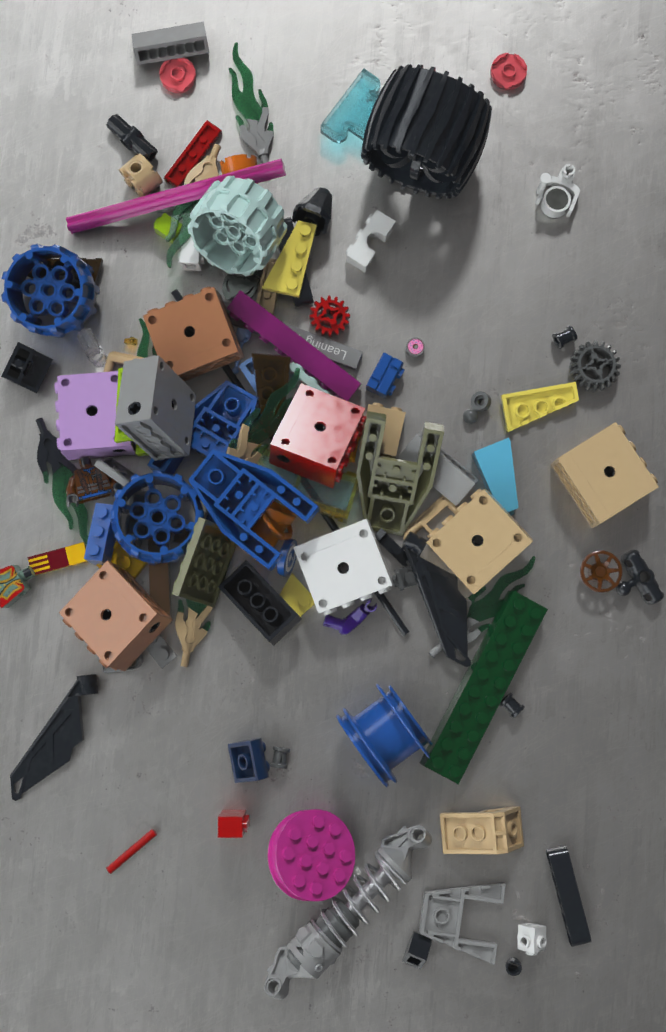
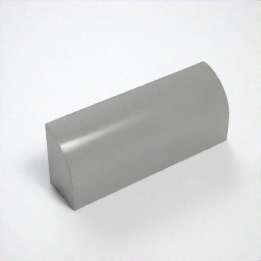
M204 21L132 34L133 50L137 65L209 53Z
M422 431L416 434L398 456L401 460L417 461ZM441 448L433 487L457 506L479 480Z

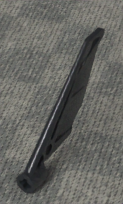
M410 531L401 549L406 553L444 654L447 658L465 667H469L471 660L468 657L467 600L458 590L457 576L421 558L420 555L427 544V540ZM455 648L465 658L464 661L456 659Z
M96 674L77 676V681L10 774L11 794L14 801L21 799L24 792L69 762L73 748L84 740L80 696L98 694ZM23 778L19 793H17L15 783Z

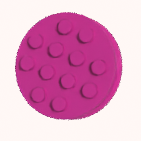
M320 809L297 811L285 817L275 828L268 845V865L272 878L285 894L297 900L324 901L337 895L348 883L355 865L354 841L347 826L336 815Z

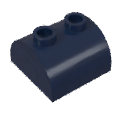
M261 738L228 744L235 783L259 781L269 777L270 765L266 761L264 754L266 745Z

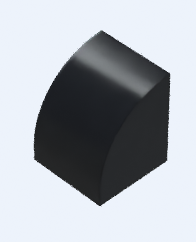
M414 932L409 940L402 962L421 969L427 961L432 939Z

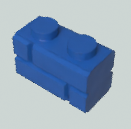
M383 353L366 385V390L384 399L388 395L392 396L396 385H394L396 378L401 379L405 371L402 368L404 363Z

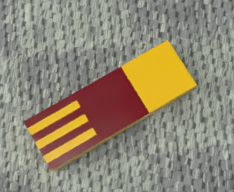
M84 542L27 557L29 566L34 570L35 576L88 562L84 559L86 550Z

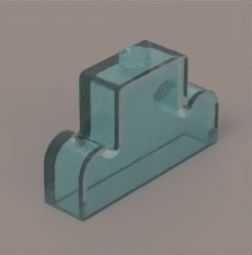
M364 68L322 122L321 134L335 143H342L347 139L349 131L363 141L368 118L380 93V80Z

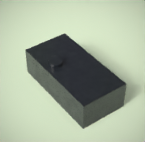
M247 560L218 586L273 646L302 620Z

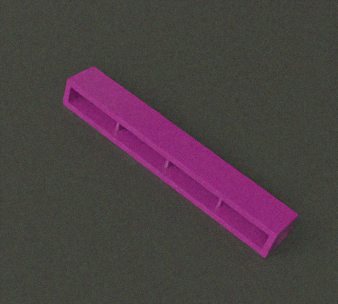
M240 290L228 305L227 309L231 311L229 315L236 321L241 319L245 322L244 327L252 333L254 330L260 334L258 338L266 344L271 342L275 346L274 350L280 355L286 354L290 356V363L294 362L301 365L308 376L316 377L320 380L319 385L327 391L329 388L335 392L333 396L349 401L362 385V383Z

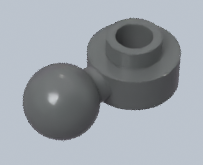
M480 391L472 396V408L467 409L463 413L464 421L468 424L475 423L478 419V412L489 409L491 398L488 394Z

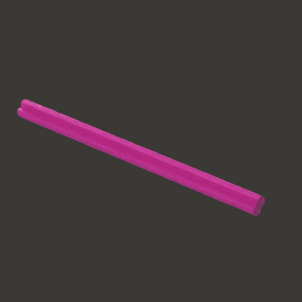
M282 158L66 217L67 228L71 231V234L195 201L202 198L214 181L219 180L222 182L226 176H235V178L246 180L249 178L254 180L256 184L286 176L284 162Z

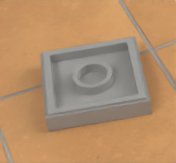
M111 457L97 460L94 465L123 486L131 481L130 477L134 475L133 472Z

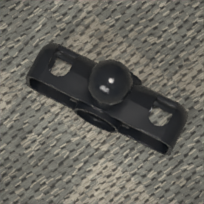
M630 550L621 556V561L632 579L627 582L620 581L616 587V592L621 596H626L631 592V588L636 585L647 604H655L664 598V593L659 589L654 572L648 568L638 550ZM630 560L633 566L628 567L625 561ZM642 572H645L647 576L645 582H642L640 579ZM649 593L652 600L648 601L645 598V594Z

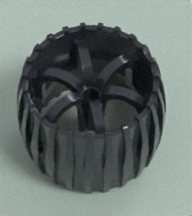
M407 64L405 68L399 66L385 82L372 107L361 149L363 163L365 165L369 164L371 171H378L380 178L383 176L389 178V183L393 184L395 181L402 185L401 189L403 190L405 187L414 189V194H418L420 191L424 192L425 197L429 198L432 194L436 195L437 199H442L443 196L446 199L457 197L471 178L482 155L491 121L492 106L487 98L484 99L482 91L477 93L474 90L475 86L473 84L467 86L462 83L463 78L458 77L454 79L448 76V71L442 74L436 72V67L432 66L429 70L423 69L422 64H418L416 68H412L411 64Z

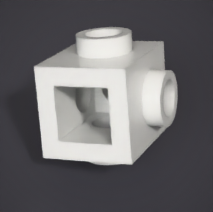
M535 923L519 924L517 935L518 950L526 951L525 954L536 956L538 952L546 951V926Z

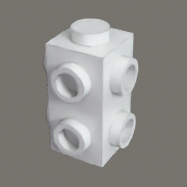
M183 227V234H180L179 238L181 252H178V263L181 264L183 270L202 271V264H205L206 258L193 246L194 242L191 234H188V227Z

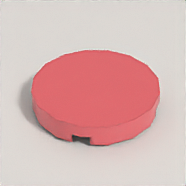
M503 53L497 56L492 63L490 69L491 79L499 88L513 90L524 82L527 75V65L519 55Z
M185 57L166 60L162 63L159 70L163 87L173 93L188 91L196 81L194 65Z

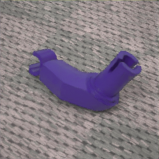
M372 598L367 599L366 604H361L343 619L326 615L323 626L338 630L341 635H346L360 625L370 612L376 610L377 603L374 606H369L368 604L371 603Z

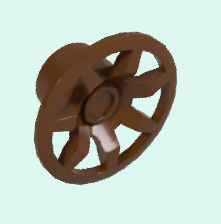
M604 550L594 551L588 554L582 561L580 575L583 583L589 589L595 592H608L620 583L622 566L614 554ZM598 554H605L609 557L603 563L600 561ZM594 556L595 564H586L588 559ZM612 559L617 563L618 568L608 567ZM584 567L588 568L589 577L587 578L584 575ZM619 572L616 582L609 576L610 573ZM605 580L612 585L609 588L601 589L602 583ZM588 581L597 582V588L591 586Z

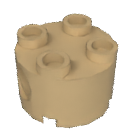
M137 153L119 169V172L125 178L126 184L130 188L134 187L139 197L149 195L163 183L158 172L152 169L151 163L140 153Z

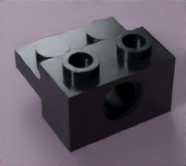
M17 342L1 377L37 394L53 359ZM32 362L27 374L24 375L29 363Z

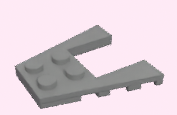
M500 882L424 891L419 933L495 965L498 944L459 938L464 899L503 904L506 884Z

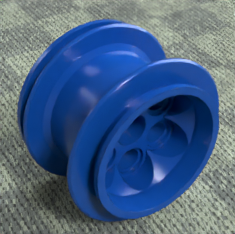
M376 684V687L383 696L354 717L346 708H343L345 715L341 717L338 714L336 718L376 776L388 787L389 780L397 783V779L392 772L393 768L420 748L430 758L431 756L424 746L427 743L431 746L433 743L391 685L388 686L390 691L385 693L380 685Z

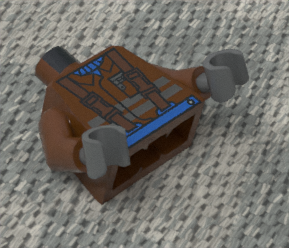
M90 457L80 458L79 464L81 469L74 471V475L69 478L66 487L67 507H70V503H76V507H78L79 504L113 496L114 492L116 493L119 489L122 490L124 486L97 467L92 466Z

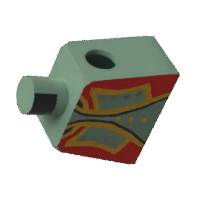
M10 565L0 569L1 608H9L31 589L27 580L34 577L35 572L30 566L23 570L18 565Z

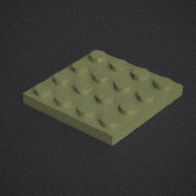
M199 517L194 525L191 541L187 545L185 558L180 564V572L173 584L172 594L215 607L220 593L218 586L225 579L237 544L224 535L217 524Z

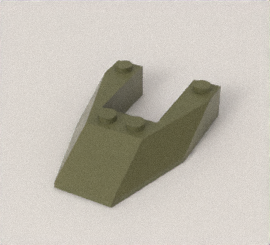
M367 411L356 471L363 520L368 519L370 521L373 531L378 532L382 528L388 534L403 536L433 487L444 436V425L424 422L417 461L411 462L379 456L386 424V414Z

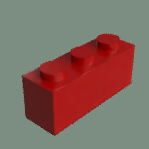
M222 810L218 816V838H242L250 827V815H246V810Z

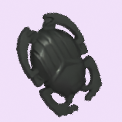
M264 269L255 271L250 276L227 274L222 286L224 297L230 300L241 290L245 294L249 293L248 296L253 298L259 286V278H256V275L261 277Z

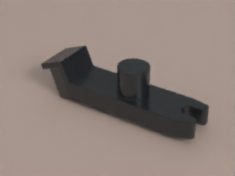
M381 528L375 534L378 542L402 566H408L406 564L408 558L405 551Z

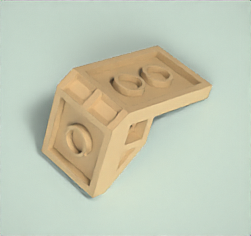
M520 806L488 809L480 812L440 813L443 854H504L524 847Z

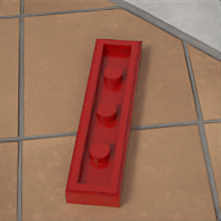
M206 120L164 176V180L174 187L182 186L189 171L202 161L222 134V130Z

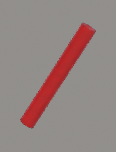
M151 829L107 866V871L112 874L157 835L155 830Z

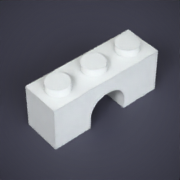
M378 210L375 211L374 215H369L365 222L367 224L364 230H359L355 238L357 241L354 245L350 244L345 253L347 254L346 261L366 273L376 255V252L367 245L368 241L376 238L386 242L395 228L396 221Z

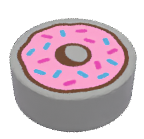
M417 337L409 339L406 344L408 355L419 357L423 354L425 349L423 340Z

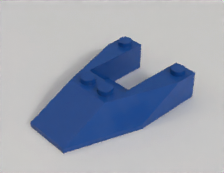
M228 380L223 382L195 405L190 449H194L207 457L212 449L223 453L227 452L228 447L236 449L242 424L249 426L250 432L258 404V397ZM184 457L157 461L151 458L147 465L151 470L160 469L163 473L173 475Z
M215 449L211 450L188 479L220 531L270 571L274 569L284 555L251 529L272 502L277 499L307 524L311 522L320 510L317 504L272 469Z

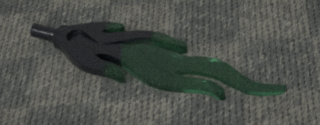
M38 418L35 421L41 434H39L37 462L46 484L49 483L47 462L51 464L54 502L68 520L69 529L73 530L74 521L66 506V487L69 478L78 469L61 454V451L57 448V438L47 430L43 418ZM70 503L77 514L80 536L87 545L88 511L84 504H79L76 507V503Z

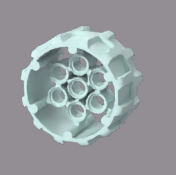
M226 176L222 182L219 180L214 181L190 213L192 220L188 224V234H191L194 242L193 246L207 259L209 264L231 275L243 274L244 276H250L256 270L264 269L287 231V224L284 222L283 217L285 212L282 206L277 203L273 194L268 189L262 188L249 178L246 180L235 178V176Z

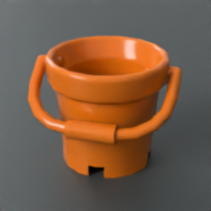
M273 501L251 530L272 547H275L279 540L292 538L293 530L291 524L295 520L296 515L285 506Z

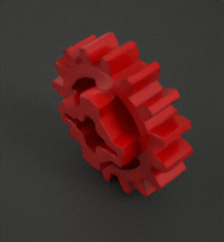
M328 295L327 300L321 297L320 303L314 302L316 308H310V312L313 314L309 315V319L313 320L311 327L316 326V333L321 330V336L328 333L329 338H331L332 333L339 336V330L345 331L343 325H349V321L346 319L350 318V314L346 313L349 311L348 306L343 307L344 301L339 303L338 297L331 300V296ZM322 308V314L317 317L319 310ZM327 314H330V316H333V319H330L329 317H327ZM342 316L341 322L337 324V319Z

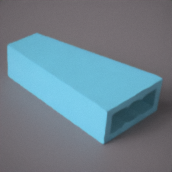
M509 438L474 451L472 457L485 488L512 516L515 514L514 511L518 509L511 441Z

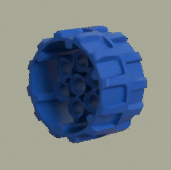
M37 243L31 245V250L23 254L16 253L12 257L14 261L10 268L2 274V279L5 281L4 292L1 294L2 302L6 303L11 310V319L22 324L30 332L57 338L64 337L66 333L73 330L81 331L84 329V322L90 315H95L97 311L95 308L96 294H100V287L94 283L92 277L94 273L92 267L86 264L77 254L56 244L42 246ZM60 258L64 266H56L52 269L47 266V259ZM72 268L78 274L80 288L70 284L73 280ZM46 269V276L41 278V270ZM32 270L33 280H26V276ZM65 271V278L59 280V273ZM34 284L36 289L34 293L30 294L29 288ZM53 286L54 293L49 296L48 289ZM69 289H72V297L67 298L66 292ZM23 294L32 298L29 302L30 314L24 305ZM78 301L76 307L68 316L70 311L68 303H75ZM42 302L43 309L38 312L37 304ZM58 304H61L62 311L57 314L55 308ZM49 313L56 317L54 319L55 324L41 326L42 320L38 318V316H46Z
M153 469L152 473L141 476L134 474L130 477L131 481L122 490L119 489L115 493V501L110 512V520L115 538L132 558L154 566L159 563H175L186 554L187 545L191 541L194 525L198 518H204L200 498L194 488L186 483L183 476L179 474L174 476L163 473L160 469ZM155 485L175 488L181 494L178 496L169 495L163 498L161 492L155 489ZM148 487L144 503L134 502L131 506L126 504L133 494ZM156 494L159 496V501L157 503H150L148 501L149 496ZM172 500L178 503V507L173 510L167 507V503ZM189 500L195 512V522L185 524V519L178 513L181 511V501L187 502ZM137 507L143 508V515L135 516L133 514L134 509ZM130 512L132 519L137 521L133 528L134 535L128 534L124 536L121 517L122 513L127 514ZM160 513L163 515V520L158 523L152 520L153 515ZM175 519L182 522V526L178 529H174L171 526L172 521ZM141 526L148 528V533L144 536L137 533L138 528ZM184 530L188 531L189 536L176 548L168 551L166 546L170 543V534H179ZM160 532L167 534V539L163 542L156 540V536ZM152 537L154 543L161 547L160 552L141 550L135 547V541H145Z

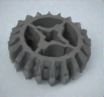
M597 340L593 344L589 341L585 343V346L581 344L579 350L573 352L575 356L570 358L573 363L569 365V368L574 369L570 372V375H576L573 379L574 382L579 380V387L585 384V390L588 391L592 387L593 392H596L598 388L603 391L605 386L609 388L611 382H616L615 376L620 375L617 369L621 368V365L616 363L620 360V357H614L617 352L610 351L611 345L605 348L604 342L598 345ZM587 354L588 364L581 367V359ZM597 354H600V355L603 356L605 359L599 358V357L597 356ZM609 366L608 375L606 378H603L602 368ZM585 373L591 374L593 379L586 376Z

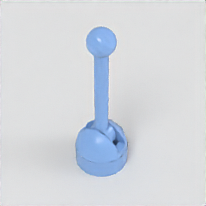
M237 328L236 336L242 349L243 343L249 341L252 332L247 329ZM240 360L236 361L235 366L232 368L234 374L239 373L238 365Z

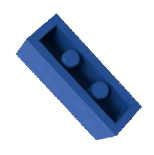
M95 504L84 559L91 564L103 565L106 561L111 562L116 540L110 520V512L113 508L111 504Z

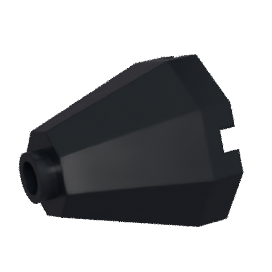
M320 187L308 194L295 206L292 221L296 223V221L300 220L317 224L315 236H319L321 232L327 234L332 211V194L329 190Z

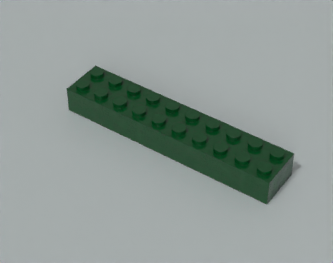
M516 591L507 592L471 665L467 669L431 739L433 745L430 746L429 744L426 749L431 757L428 758L424 753L420 761L421 765L459 785L548 610L547 608Z

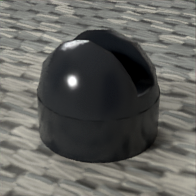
M511 957L506 961L505 967L509 975L517 976L521 973L522 965L517 958Z

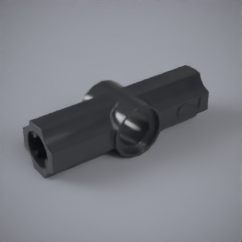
M118 114L112 115L108 119L107 128L120 139L121 143L128 150H133L136 154L140 153L149 162L156 157L157 149L144 138L143 134L135 126H130Z

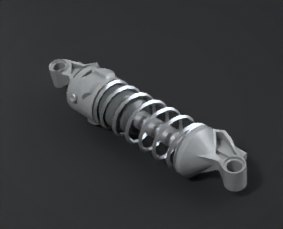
M420 825L408 829L403 826L397 834L383 838L381 847L377 850L378 852H375V858L381 867L377 869L371 864L364 863V869L370 879L367 881L360 875H354L353 880L359 890L355 891L349 886L343 888V893L348 900L347 903L338 897H332V907L321 909V915L317 920L311 919V921L297 931L296 936L287 945L278 948L274 963L267 969L269 974L264 986L265 992L275 999L282 1000L289 993L290 979L299 977L318 979L330 965H333L342 952V946L347 947L346 942L353 935L358 936V932L355 929L359 926V919L365 924H369V921L361 911L368 905L376 913H380L379 908L372 899L379 894L387 902H390V897L383 888L389 883L397 890H401V886L394 876L404 884H407L412 879V851L430 846L432 842L431 834ZM424 833L423 838L421 840H417L418 836ZM369 868L375 872L374 875H372ZM358 879L361 880V881H362L363 883H365V884H364L363 886H361V884L359 883ZM347 890L354 894L352 898L349 896ZM279 984V989L275 992V987Z

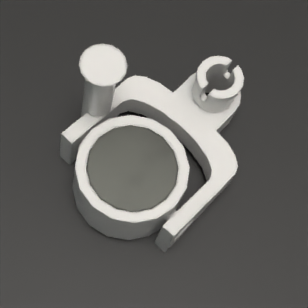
M566 164L561 169L558 177L551 176L548 173H543L540 177L541 181L536 190L538 197L535 204L539 205L541 200V209L548 217L559 218L567 210L566 216L570 217L574 209L580 189L572 183L575 175V167L573 165L570 167V164ZM547 186H553V187H550L549 189H547V191L544 193L545 188H546Z

